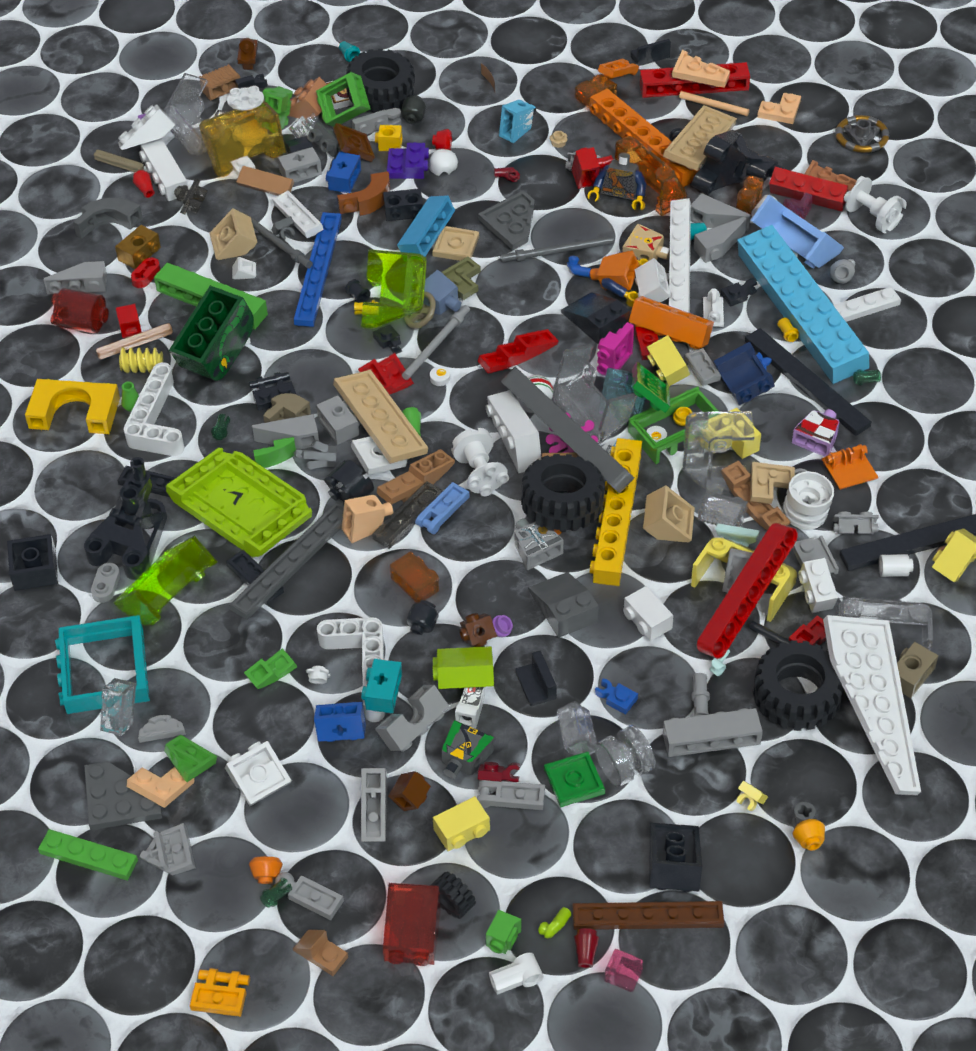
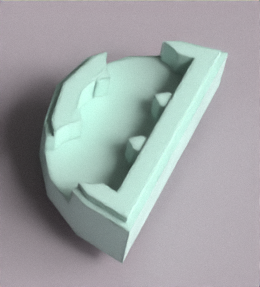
M718 523L715 528L719 537L722 535L725 539L732 540L746 547L749 544L755 543L759 536V530Z

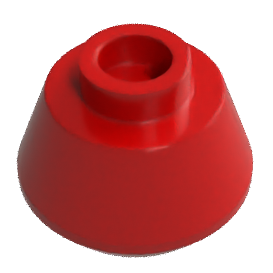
M449 129L437 131V134L433 135L432 146H435L436 150L447 149L451 151L452 131Z

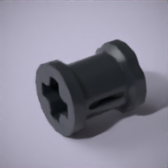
M357 279L347 283L345 292L348 295H352L357 303L367 302L370 298V290L363 288Z

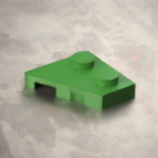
M182 735L177 736L165 745L164 752L186 782H189L216 764L217 756Z

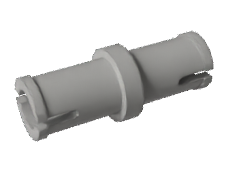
M696 673L692 676L694 692L691 694L692 701L694 702V715H709L708 701L710 700V693L707 691V675Z

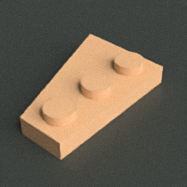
M682 50L672 71V77L723 88H725L730 75L729 70L713 63H704L700 57L695 56L693 58L684 50Z

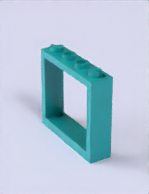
M140 615L58 628L59 638L55 640L57 651L60 650V655H56V660L61 673L57 674L59 687H62V692L58 694L60 706H65L67 714L150 701L144 633ZM132 636L137 686L73 696L70 645Z

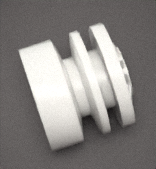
M809 471L798 473L791 479L783 504V513L790 520V524L807 530L818 528L824 524L834 497V487L831 481L819 473Z

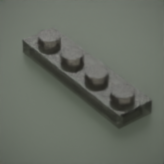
M426 481L372 534L373 540L390 549L416 524L415 521L418 515L443 490Z

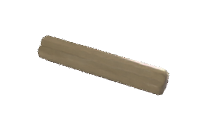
M102 150L94 152V159L132 172L144 170L143 163Z

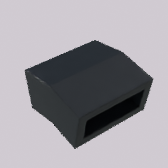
M307 136L285 141L288 154L313 147Z

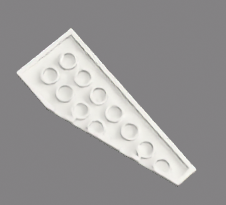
M827 615L823 622L831 664L895 794L918 795L921 792L889 621Z

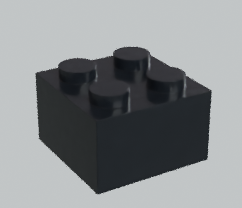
M51 534L7 541L9 576L14 591L59 584L56 549Z

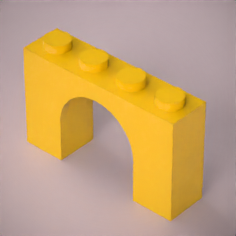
M37 379L25 413L28 428L49 430L53 416L60 406L69 402L80 401L90 405L86 417L89 433L110 434L120 401L117 384Z

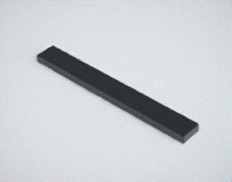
M761 328L745 336L746 343L750 342L754 350L758 353L760 352L763 358H771L770 364L824 410H833L836 413L835 419H838L855 436L871 427L872 421Z
M976 514L842 549L839 555L847 570L850 571L879 563L880 555H910L947 545L945 540L952 531L965 529L976 536Z

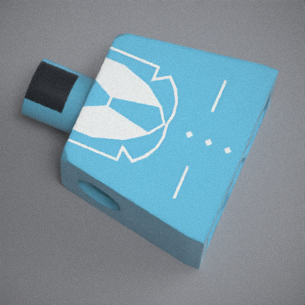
M516 100L503 105L499 136L512 143L516 142L531 129L533 115L536 114L535 106L522 100Z

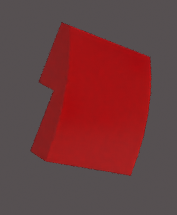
M395 353L379 363L376 359H373L358 368L359 372L371 370L389 395L414 384L411 377L408 380L402 377V373L406 369Z

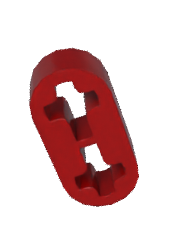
M153 257L147 258L132 272L131 281L135 288H144L154 279L155 275L161 270L158 259Z

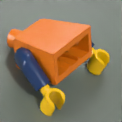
M633 250L605 256L599 268L590 270V277L592 280H599L604 290H609L620 297H626V304L629 307H633L634 299L638 298V293L635 291L627 292V290H631L636 276L635 269L648 262V260L643 258L639 261Z

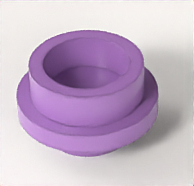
M498 615L492 619L497 636L506 637L511 633L513 624L509 617Z

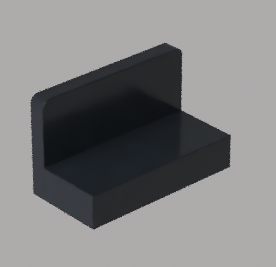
M666 39L640 46L635 50H631V58L638 66L670 58L671 41Z
M541 650L533 652L532 664L516 668V675L530 706L545 703L557 697V685Z

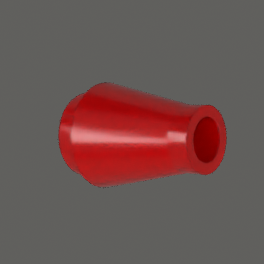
M145 170L135 172L133 175L134 185L146 198L152 197L155 191L150 174Z

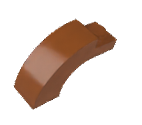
M389 171L370 174L371 182L364 190L337 195L340 214L359 211V215L363 216L381 208L384 205L383 192L390 191Z

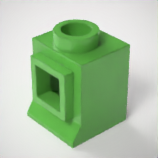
M498 910L486 933V946L498 954H506L507 950L511 951L518 934L522 931L521 919Z

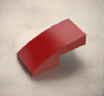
M817 615L807 625H801L789 637V641L797 640V643L808 641L810 645H821L827 640L823 619Z

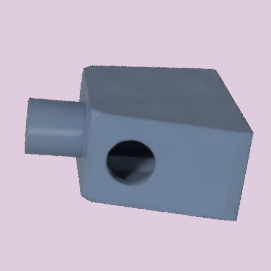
M436 270L412 290L413 296L423 291L431 293L436 302L434 313L441 315L449 308L456 312L462 304L458 300V287L439 270ZM423 297V304L430 307L429 300Z

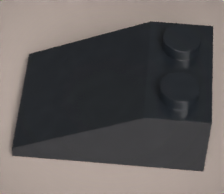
M593 292L561 309L563 315L597 344L609 332L616 334L618 329H622L627 322L630 323V310L617 299Z
M650 822V888L699 892L702 874L699 826Z

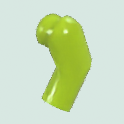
M565 907L561 908L550 924L547 922L540 924L539 934L544 935V938L547 939L552 938L565 926L571 917V911Z

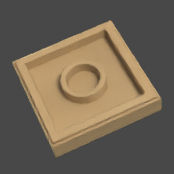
M445 226L437 238L432 251L433 256L459 261L466 257L472 258L479 239V231Z

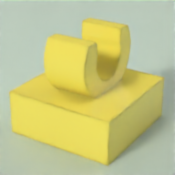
M745 781L738 788L744 793L738 796L737 802L742 804L745 799L749 798L750 805L747 807L749 811H753L756 808L757 802L764 804L768 798L767 795Z

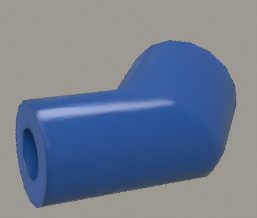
M570 256L567 267L572 274L590 278L591 268L580 266L578 264L579 258L577 256Z

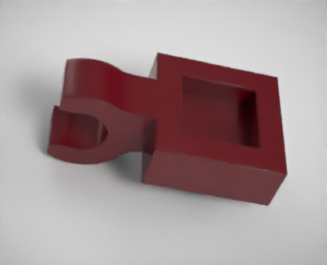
M485 762L484 765L481 764L479 767L478 780L519 782L520 776H513L510 771L513 769L520 770V764L511 763L504 768V766H499L496 762Z

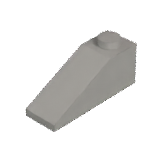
M742 217L695 234L694 250L705 263L722 257L737 242V239H740L745 234L747 218Z
M361 768V842L386 841L387 769Z

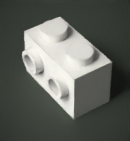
M653 258L635 269V282L639 289L638 297L644 296L658 302L671 297L665 268L656 259Z
M822 558L803 562L798 575L800 583L803 584L805 599L810 606L811 612L833 609L838 596L826 559Z
M647 586L624 598L623 612L626 618L632 620L639 632L650 641L672 629L673 614Z

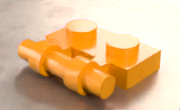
M210 968L209 970L200 969L198 980H206V983L195 982L190 1009L192 1011L241 1017L246 989L238 987L239 985L248 986L250 975H242L239 971H232L231 973L219 972L215 968ZM217 982L229 983L228 986L215 985Z

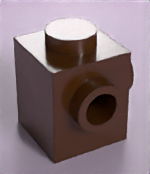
M416 771L403 773L398 778L388 797L403 811L418 809L426 800L427 792L431 786L425 781L423 775Z

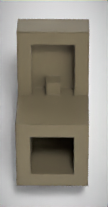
M280 394L271 399L272 408L268 409L263 417L264 423L311 415L310 402L296 394Z

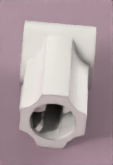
M533 953L522 954L512 964L489 972L492 987L497 995L521 985L524 987L534 986L544 978Z

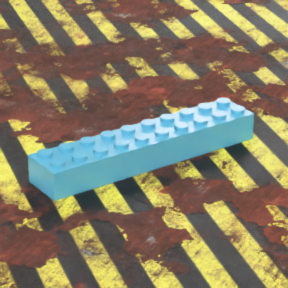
M773 225L737 239L739 257L783 317L788 318L793 327L798 329L799 339L832 384L869 369L868 350Z

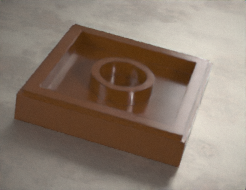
M339 123L334 125L333 129L341 151L360 155V158L373 161L375 156L367 134Z

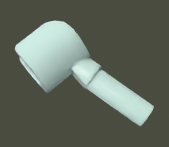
M729 649L722 658H714L712 660L710 671L716 676H720L726 669L723 661L730 653Z

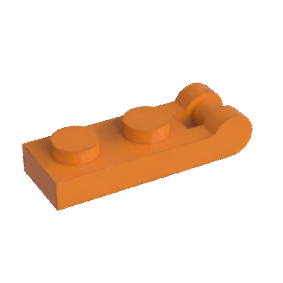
M625 59L600 64L598 72L604 74L603 76L608 79L622 77L626 74L636 75L639 70L638 65L630 64Z

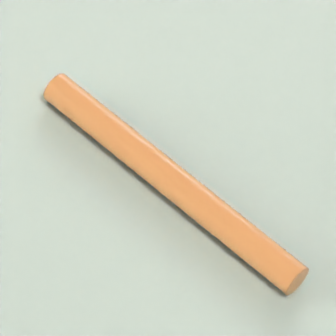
M683 91L679 94V98L744 116L749 114V109Z

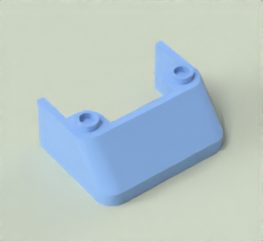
M770 195L767 196L751 219L753 223L762 229L773 225L789 248L806 259L804 263L813 269L815 266L820 268L839 255L844 248L828 234L821 232Z

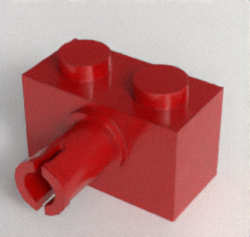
M594 147L581 148L576 151L571 170L577 188L593 186L599 170L605 165H610L612 162V155L597 158Z

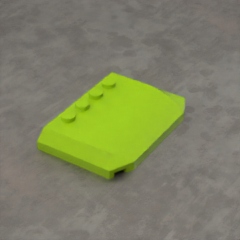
M217 448L166 485V492L175 504L238 548L244 550L251 557L262 556L312 517V509L308 507L304 494L243 453L237 451L231 454L223 452V448ZM235 491L243 493V495L234 505L233 502L237 495L228 492Z

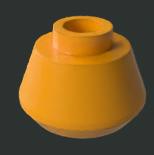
M807 819L798 823L792 834L802 848L813 851L820 848L824 842L825 825L817 819Z

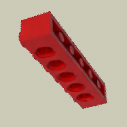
M747 62L716 64L730 71L725 88L672 77L674 67L640 70L642 98L679 95L681 91L690 94L749 90L750 73Z

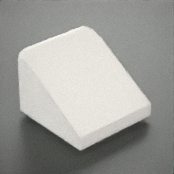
M238 257L232 267V278H255L256 263Z

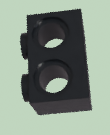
M421 188L383 192L386 221L415 219L423 207Z

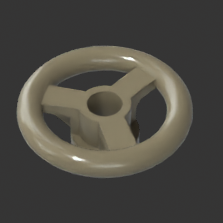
M419 292L408 301L404 310V320L410 328H421L433 318L436 302L431 293ZM423 297L429 300L430 307L423 304ZM416 302L414 313L410 316V310Z

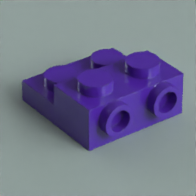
M414 142L407 143L406 148H389L387 164L389 179H424V173L428 171V160L426 159H429V148L425 147V143Z

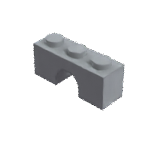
M423 685L407 699L413 708V717L409 722L403 714H391L375 728L390 751L402 752L412 746V741L416 737L422 736L428 731V726L431 723L440 720L444 716L443 712L450 706L435 685Z

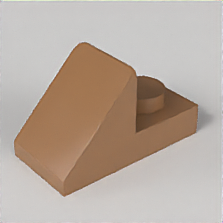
M308 930L293 948V951L332 976L336 974L348 959L346 951L327 939L325 930Z

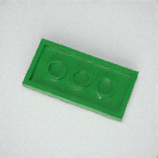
M636 362L632 367L633 392L642 399L643 397L648 399L650 406L655 410H662L666 413L671 407L669 386L639 362Z

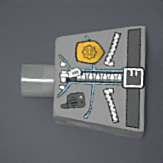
M525 518L517 521L515 526L518 530L514 532L515 547L527 570L563 554V539L555 531L548 530L545 526H538L536 521L529 524Z

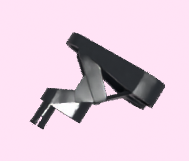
M730 130L715 135L709 140L703 152V155L707 157L705 164L694 176L691 186L709 195L717 189L733 183H741L743 180L756 179L763 183L773 174L775 167L785 168L778 165L777 160L769 156H759L758 153L748 149L743 135L735 130Z
M135 457L130 461L133 473L120 489V496L116 506L111 509L109 516L90 534L84 543L89 564L101 566L107 563L113 554L122 556L125 575L131 580L143 578L151 568L167 520L166 509L163 503L157 499H148L152 489L150 473L145 470L143 458ZM151 508L157 509L159 512L152 513ZM130 524L134 526V529L130 530L124 528V526ZM154 528L146 546L142 530Z

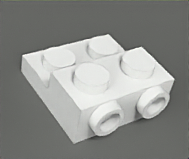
M268 741L263 744L257 742L248 748L249 751L245 754L240 755V753H237L227 760L228 763L225 769L236 788L240 789L249 806L287 786L292 781Z

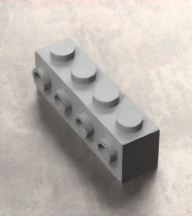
M743 708L738 711L717 712L709 715H694L680 719L671 718L663 723V737L668 757L761 745L763 731L756 708Z

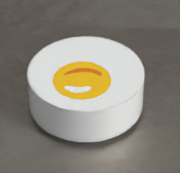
M445 367L433 368L430 371L431 383L436 386L448 384L450 381V371Z
M652 426L646 431L655 442L667 437L666 430L660 426Z

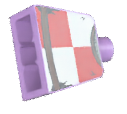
M831 409L825 410L824 413L815 410L811 411L794 428L792 443L824 457L828 456L832 451L840 422L838 419H835L836 413Z

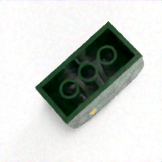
M211 285L209 286L169 349V352L181 368L215 381L222 379L227 374L249 339L253 329L254 317L244 298Z

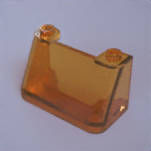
M631 136L616 141L615 160L619 159L620 153H628L630 155V163H635L639 166V171L642 172L647 184L659 194L657 196L658 204L656 205V212L659 215L663 216L670 212L672 200L687 199V192L674 170L642 143Z

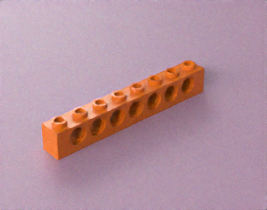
M608 88L590 97V112L622 137L626 143H629L638 153H641L650 163H653L681 188L692 183L698 171L688 169L682 164L671 162L663 157L665 150L672 143L670 139Z

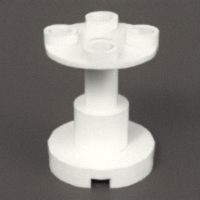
M257 86L241 89L233 88L227 97V103L230 107L242 110V114L239 115V122L232 127L231 131L233 140L235 142L236 140L240 141L241 145L244 146L257 145L262 142L261 139L267 138L269 135L268 129L261 127L262 120L257 119V114L253 112V109L260 106L264 101V95Z
M860 176L856 181V185L844 196L846 210L854 212L862 205L870 208V213L877 217L876 228L879 231L886 233V230H893L903 217L901 211L902 207L906 209V200L899 196H893L888 201L882 197L874 198L869 195L872 187L871 179Z
M478 428L479 431L473 432L471 429L465 430L455 437L452 442L453 448H451V451L458 462L469 463L472 468H476L467 479L469 490L474 493H480L481 496H489L493 490L509 480L507 468L498 462L487 463L489 461L488 454L493 447V439L486 429Z

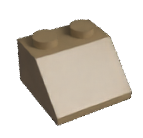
M234 208L210 232L215 257L218 260L246 255L257 243L251 217Z
M665 485L647 495L643 529L658 540L692 541L695 507Z

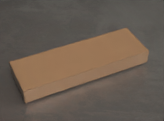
M242 166L236 183L278 196L286 191L291 192L294 180Z

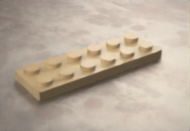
M703 105L667 147L663 157L671 162L682 164L688 169L698 171L706 161L707 157L703 155V152L709 140L715 135L730 131L734 127L737 118Z
M371 370L334 379L333 385L390 464L427 454L428 446Z

